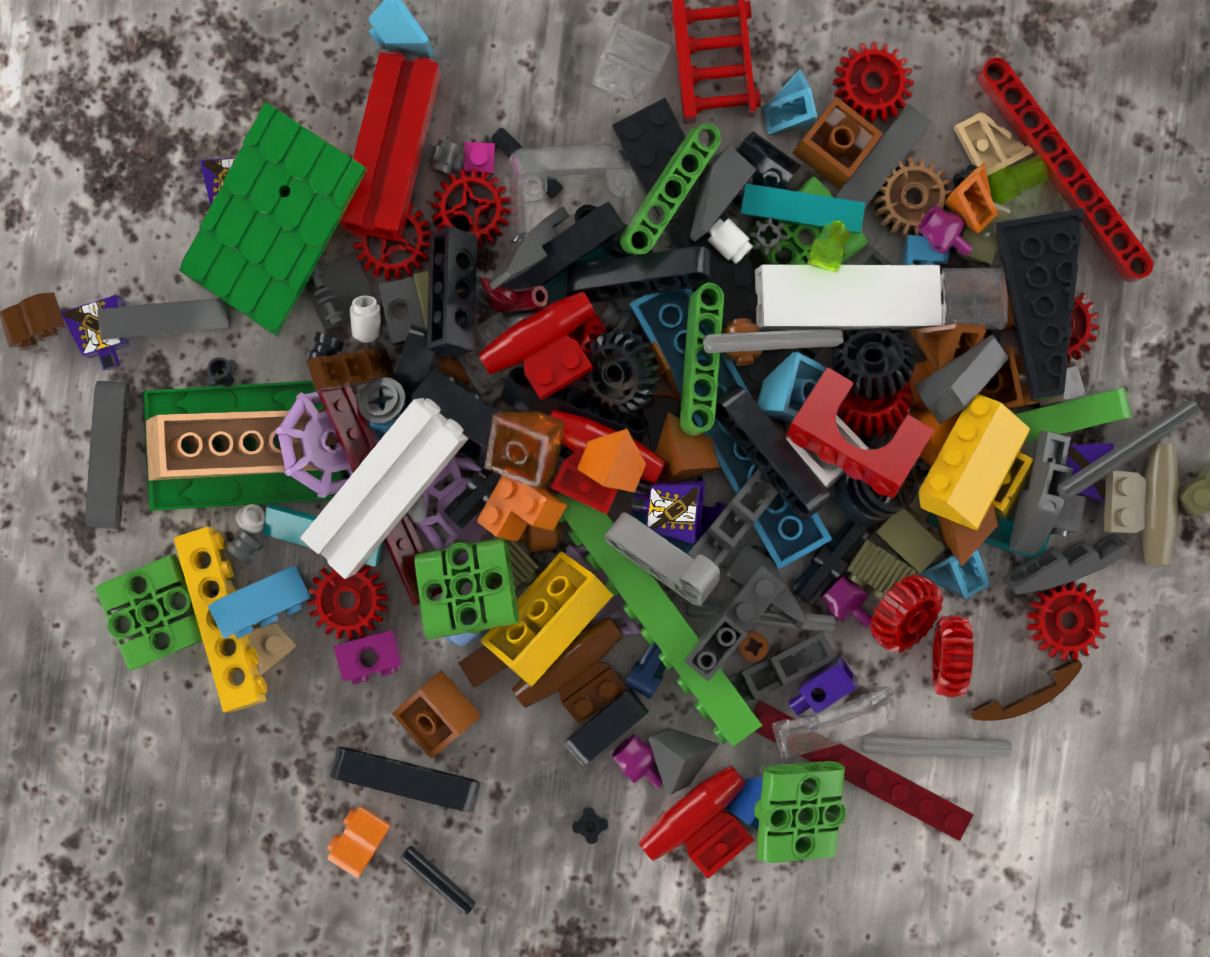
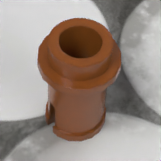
M442 356L437 371L447 373L454 379L470 385L476 367L453 360L451 356Z

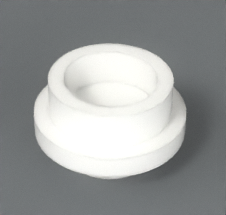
M250 504L239 509L236 514V521L245 532L256 534L264 528L266 514L260 506Z

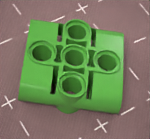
M814 176L795 190L797 192L833 197ZM761 218L758 222L762 225L768 224V219ZM772 220V224L775 226L784 224L780 235H785L788 239L786 242H779L781 250L789 253L790 262L788 264H779L775 259V249L769 251L768 257H765V250L761 248L756 252L766 265H819L817 257L821 254L828 255L832 259V265H842L867 245L868 240L862 231L860 234ZM756 223L744 232L749 238L750 233L758 232ZM766 231L765 236H760L765 238L766 244H771L774 238L777 239V237L772 236V231ZM803 231L809 232L813 236V244H801L798 240V234ZM750 238L748 242L754 247L757 239Z
M497 538L471 544L455 543L449 548L415 554V568L423 628L428 640L463 633L478 634L485 629L519 623L511 557L506 539ZM468 552L467 562L463 565H457L458 556ZM502 576L501 586L498 589L491 590L490 583L492 579ZM467 582H472L473 588L471 592L467 595H462V586ZM442 587V597L439 600L432 601L433 591L436 588ZM476 611V621L471 625H466V615Z
M176 554L159 559L94 587L108 619V631L115 637L128 671L203 641L184 573ZM140 576L145 578L147 582V588L143 593L138 592L135 588V581ZM181 582L182 585L162 593L161 590ZM179 592L184 594L187 600L183 609L177 608L174 604V597ZM129 603L131 604V606L124 608L120 611H117L113 614L111 612L112 610L125 606ZM151 604L155 605L159 612L157 619L154 621L150 620L146 614V610ZM193 611V615L174 622L173 619ZM122 616L127 617L131 624L127 632H123L118 625ZM162 632L170 637V644L166 649L158 644V636ZM139 633L143 634V636L135 638L126 643H124L123 641L124 639H127Z
M824 761L764 767L761 799L758 800L754 808V815L759 820L756 858L758 860L778 863L836 856L839 825L843 823L847 814L846 808L842 804L844 765Z

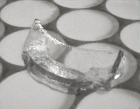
M881 686L870 690L868 695H861L858 699L808 716L802 715L791 721L783 719L771 723L782 759L831 747L868 734L893 722V691L891 687Z

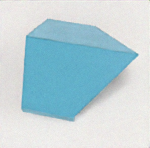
M801 69L796 72L768 104L762 106L768 135L811 127L817 119L811 87Z
M978 549L963 566L960 565L953 553L928 566L921 574H917V576L927 577L935 584L962 596L964 600L990 586Z

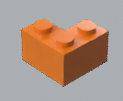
M505 469L476 522L496 537L518 542L528 523L534 527L553 531L567 504L529 476Z

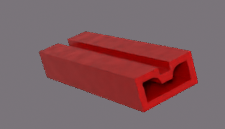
M379 52L353 160L363 165L367 171L339 222L342 230L401 241L441 78L439 64L427 57H419L414 61L406 60V56L400 52Z

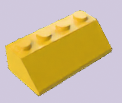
M977 394L961 412L920 487V507L977 531L1023 446L1030 428L1001 402Z
M561 551L517 599L519 623L491 628L480 642L532 687L612 598L613 594L594 574Z

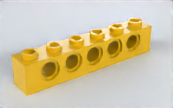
M207 526L174 537L223 712H236L266 702L267 685L264 678L259 676L256 666L259 664V658L255 648L250 646L248 639L250 634L239 639L234 634L224 639L208 607L218 599L238 591L234 589L231 580L234 577L233 568L230 562L225 559L223 553L225 541L222 534L217 532V529ZM209 553L211 563L204 569L201 560L205 554ZM214 582H217L220 590L218 595L213 598L210 595V587ZM230 640H234L236 651L230 656L226 651V646ZM241 668L244 671L245 679L242 684L238 685L234 676L236 671Z

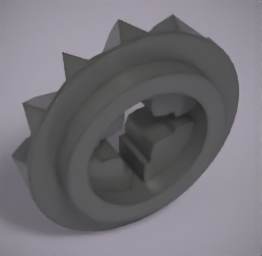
M387 377L377 378L363 388L359 396L358 406L365 419L374 425L375 423L386 425L388 421L398 419L400 411L405 409L404 402L407 396L403 387L396 380ZM382 392L390 400L385 403L384 410L377 404L381 402Z

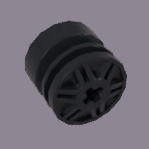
M913 469L910 470L893 499L878 494L870 485L861 480L851 478L846 472L835 483V496L842 512L855 524L865 527L876 525L889 516L905 509L914 501L917 494V480Z

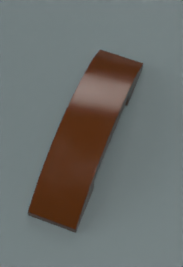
M1071 659L1046 672L1051 681L1050 684L1001 707L998 700L992 698L966 711V714L973 720L981 721L1005 720L1027 714L1047 704L1063 692L1078 675L1083 665L1080 660L1074 661Z

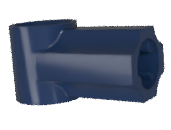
M656 642L651 646L650 644L648 645L643 657L635 663L631 674L628 675L624 682L625 685L648 699H651L664 677L662 674L666 669V666L658 657L662 650Z

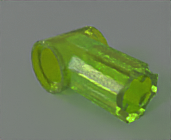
M1039 156L1010 169L1006 167L988 175L992 199L999 204L1006 203L1019 196L1020 192L1033 188L1049 179L1047 168Z
M834 220L830 224H825L820 238H815L808 265L835 273L839 272L850 231L845 227V223Z

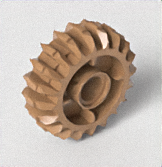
M908 157L906 159V167L899 160L896 170L890 168L892 174L889 178L884 177L886 182L876 193L881 197H876L872 200L873 205H882L881 208L876 210L875 215L881 216L885 214L886 216L881 225L886 226L889 222L894 224L890 230L892 234H895L899 228H902V238H906L910 230H912V235L920 236L921 232L917 230L918 226L932 207L938 205L943 210H951L944 203L945 199L953 192L945 191V188L950 186L951 180L942 182L940 178L945 174V171L942 169L937 174L932 170L936 166L935 162H931L927 168L924 167V158H920L916 166L914 165L913 158ZM906 192H916L920 197V203L918 205L910 204L906 199Z

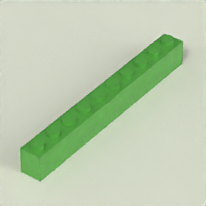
M557 494L556 497L567 504L559 522L561 523L564 520L568 522L572 528L568 534L578 548L583 544L590 552V555L586 557L596 572L600 569L604 571L608 577L604 583L614 597L620 593L626 601L622 608L632 621L638 618L645 627L640 631L650 646L656 642L662 650L658 657L666 668L670 670L674 667L681 676L676 680L686 695L692 692L699 702L694 706L704 719L710 716L717 725L712 730L721 743L724 744L728 741L734 747L761 727L762 724L721 668L707 681L684 662L699 640L654 577L605 541L604 535L614 524L610 517L565 495Z

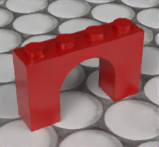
M827 367L792 421L786 436L791 438L797 446L807 448L818 454L819 458L824 462L834 464L845 470L846 474L851 478L861 480L870 485L878 494L893 499L933 434L934 429L907 415L893 439L884 447L865 450L851 445L842 437L837 428L836 413L848 396L854 382Z

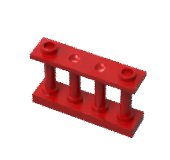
M672 0L671 10L683 124L695 123L696 114L701 113V110L747 106L748 117H754L757 111L756 108L761 107L760 90L754 89L747 19L752 18L750 0H736L737 5L691 9L690 6L685 7L684 0ZM738 17L740 34L694 39V36H688L687 25H692L693 21ZM741 46L743 64L707 68L691 66L690 55L695 54V51ZM744 76L745 94L700 98V95L694 96L693 84H698L700 80Z

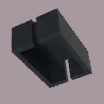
M433 369L412 394L411 402L419 398H428L440 407L441 411L439 413L447 420H454L463 428L464 431L462 433L468 440L458 450V453L479 468H485L504 444L508 420L503 412L495 407H488L481 402L480 397L471 390L465 391L456 384L454 378L449 374L440 373Z

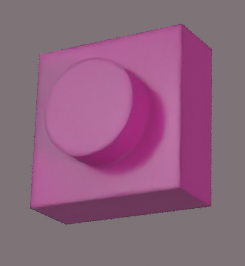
M465 142L463 169H465L466 174H471L472 168H476L478 174L482 175L484 171H488L489 175H494L495 143Z

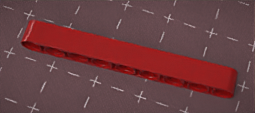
M999 57L989 59L978 73V82L1024 146L1028 145L1033 149L1034 153L1031 155L1072 210L1084 208V216L1081 223L1120 276L1128 282H1137L1149 276L1154 265L1146 249L1010 65ZM987 69H996L1000 74V79H991L987 74ZM1005 93H1014L1018 98V103H1008ZM1024 116L1034 119L1036 125L1034 129L1027 128L1024 125ZM1042 140L1052 143V153H1047L1042 149ZM1059 164H1065L1070 168V177H1064L1060 174ZM1078 188H1083L1088 192V201H1082L1078 198ZM1096 212H1101L1105 215V226L1099 225L1095 221L1094 215ZM1114 236H1118L1123 240V250L1114 247L1112 241ZM1132 260H1136L1141 264V274H1136L1131 270L1130 264Z

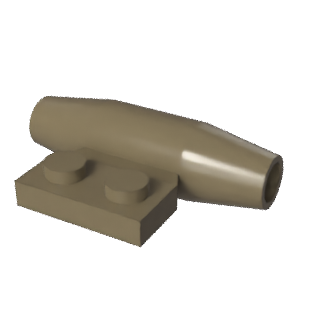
M1153 444L1148 448L1143 477L1136 472L1112 471L1106 475L1104 532L1137 533L1141 531L1145 565H1171L1178 531L1179 476L1174 445Z

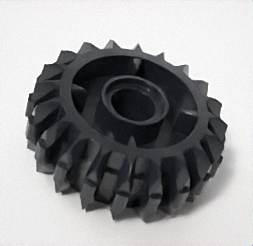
M867 328L863 331L854 329L852 336L844 334L843 343L835 347L834 354L832 355V370L854 382L850 392L854 391L856 399L863 394L866 395L868 401L872 396H878L882 400L884 394L893 397L896 390L903 391L905 383H910L913 371L915 370V354L913 349L910 348L909 340L903 339L901 332L893 334L891 328H887L885 331L880 328Z
M617 329L601 334L600 337H597V340L590 343L591 349L589 350L592 351V354L585 353L594 368L583 376L590 381L587 389H593L595 391L593 399H601L602 407H610L612 412L621 411L622 413H628L638 410L653 399L652 394L659 389L655 383L661 377L656 374L655 370L661 365L655 364L653 360L657 353H650L648 350L650 343H642V336L633 335L631 330L622 331Z

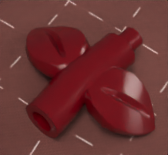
M486 277L481 279L483 289L489 297L487 302L490 308L495 309L497 312L538 311L550 304L547 290L543 286L539 285L517 290H510L499 286L492 290L489 285L491 280Z

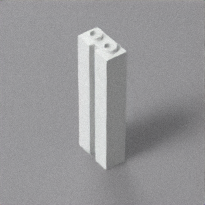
M761 265L755 269V292L758 295L756 323L760 330L838 328L840 330H864L867 328L915 330L941 326L945 319V306L941 304L944 277L943 274H940V265Z
M428 398L415 399L410 403L300 537L317 554L321 553L328 560L327 563L344 579L355 575L468 440L462 433L464 431L463 428L454 420H447L439 413L441 411L440 407Z

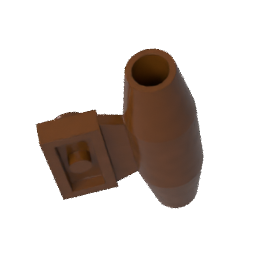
M611 617L582 630L532 687L523 679H520L512 688L513 693L519 702L527 708L559 692L562 705L577 723L581 724L627 690L626 685L610 664L600 661L624 637L622 631Z

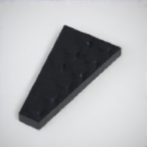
M1084 208L997 222L993 226L1031 402L1061 397L1065 392L1068 364L1067 350L1068 341L1071 336V313L1074 309L1078 272L1077 258L1078 249L1081 244L1082 234H1080Z

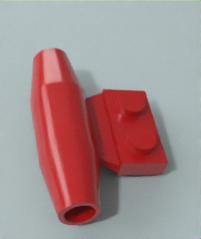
M583 291L548 304L505 330L479 352L478 356L490 375L524 362V373L542 401L594 369L578 341L568 335L592 316L595 310Z
M554 409L544 432L574 451V453L563 461L551 489L607 515L619 489L602 486L577 470L589 440L617 431L594 420ZM633 439L646 463L640 479L656 483L666 461Z
M732 765L699 783L665 811L640 839L638 844L652 861H655L685 843L689 858L705 877L709 879L754 841L753 837L738 819L724 811L747 783Z

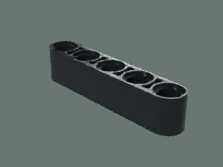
M606 202L543 245L542 248L548 255L530 270L501 286L510 290L539 285L545 286L568 270L569 267L575 265L626 229V226L612 204Z
M693 246L572 265L567 270L566 297L583 291L590 303L698 288L711 281V252L705 247Z
M516 367L510 371L501 392L502 400L507 405L546 421L549 420L552 412L556 409L594 420L617 432L628 429L632 439L639 443L642 442L649 428L648 420L640 413L635 411L622 413L621 411L612 412L610 407H602L601 399H593L594 395L569 385L541 401L522 367Z
M733 385L716 399V419L797 516L807 520L830 501V493L826 486L743 387Z
M341 746L337 747L330 774L331 778L464 812H474L481 785L480 781Z

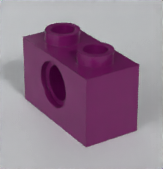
M395 629L333 646L342 681L351 679L352 685L370 680L368 674L380 671L381 677L399 672L397 666L404 664ZM367 649L373 650L377 654L378 659L374 666H368L363 662L362 655Z

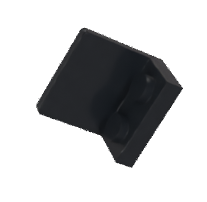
M754 131L744 139L737 149V152L756 168L755 172L746 182L747 184L784 189L801 167L799 163ZM745 184L732 200L739 207L742 206Z

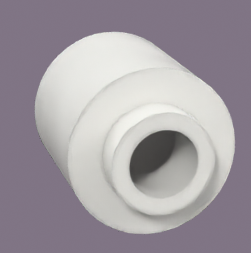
M719 219L708 230V233L711 235L708 242L728 261L731 259L735 264L753 248L748 242L750 238L730 219H727L725 222Z
M359 296L355 298L350 307L352 336L361 342H372L382 334L380 306L372 296Z

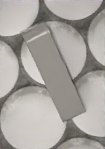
M623 512L604 535L605 541L611 547L696 606L702 605L719 582L720 570L710 559L699 554L693 559L628 513Z

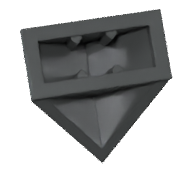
M671 728L649 737L648 739L666 795H672L688 787L719 743Z

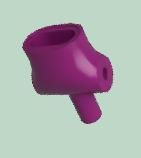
M938 205L932 207L918 226L917 230L925 236L931 248L940 254H945L951 246L964 256L970 254L973 249L968 242L959 236L965 223L963 218L955 213L944 211Z
M841 574L820 595L829 607V611L841 623L853 615L865 628L871 624V616L861 607L869 596L844 575Z
M635 734L628 736L612 753V757L620 766L622 773L631 782L636 783L645 776L656 788L663 784L660 774L653 768L656 761L651 746L640 740Z

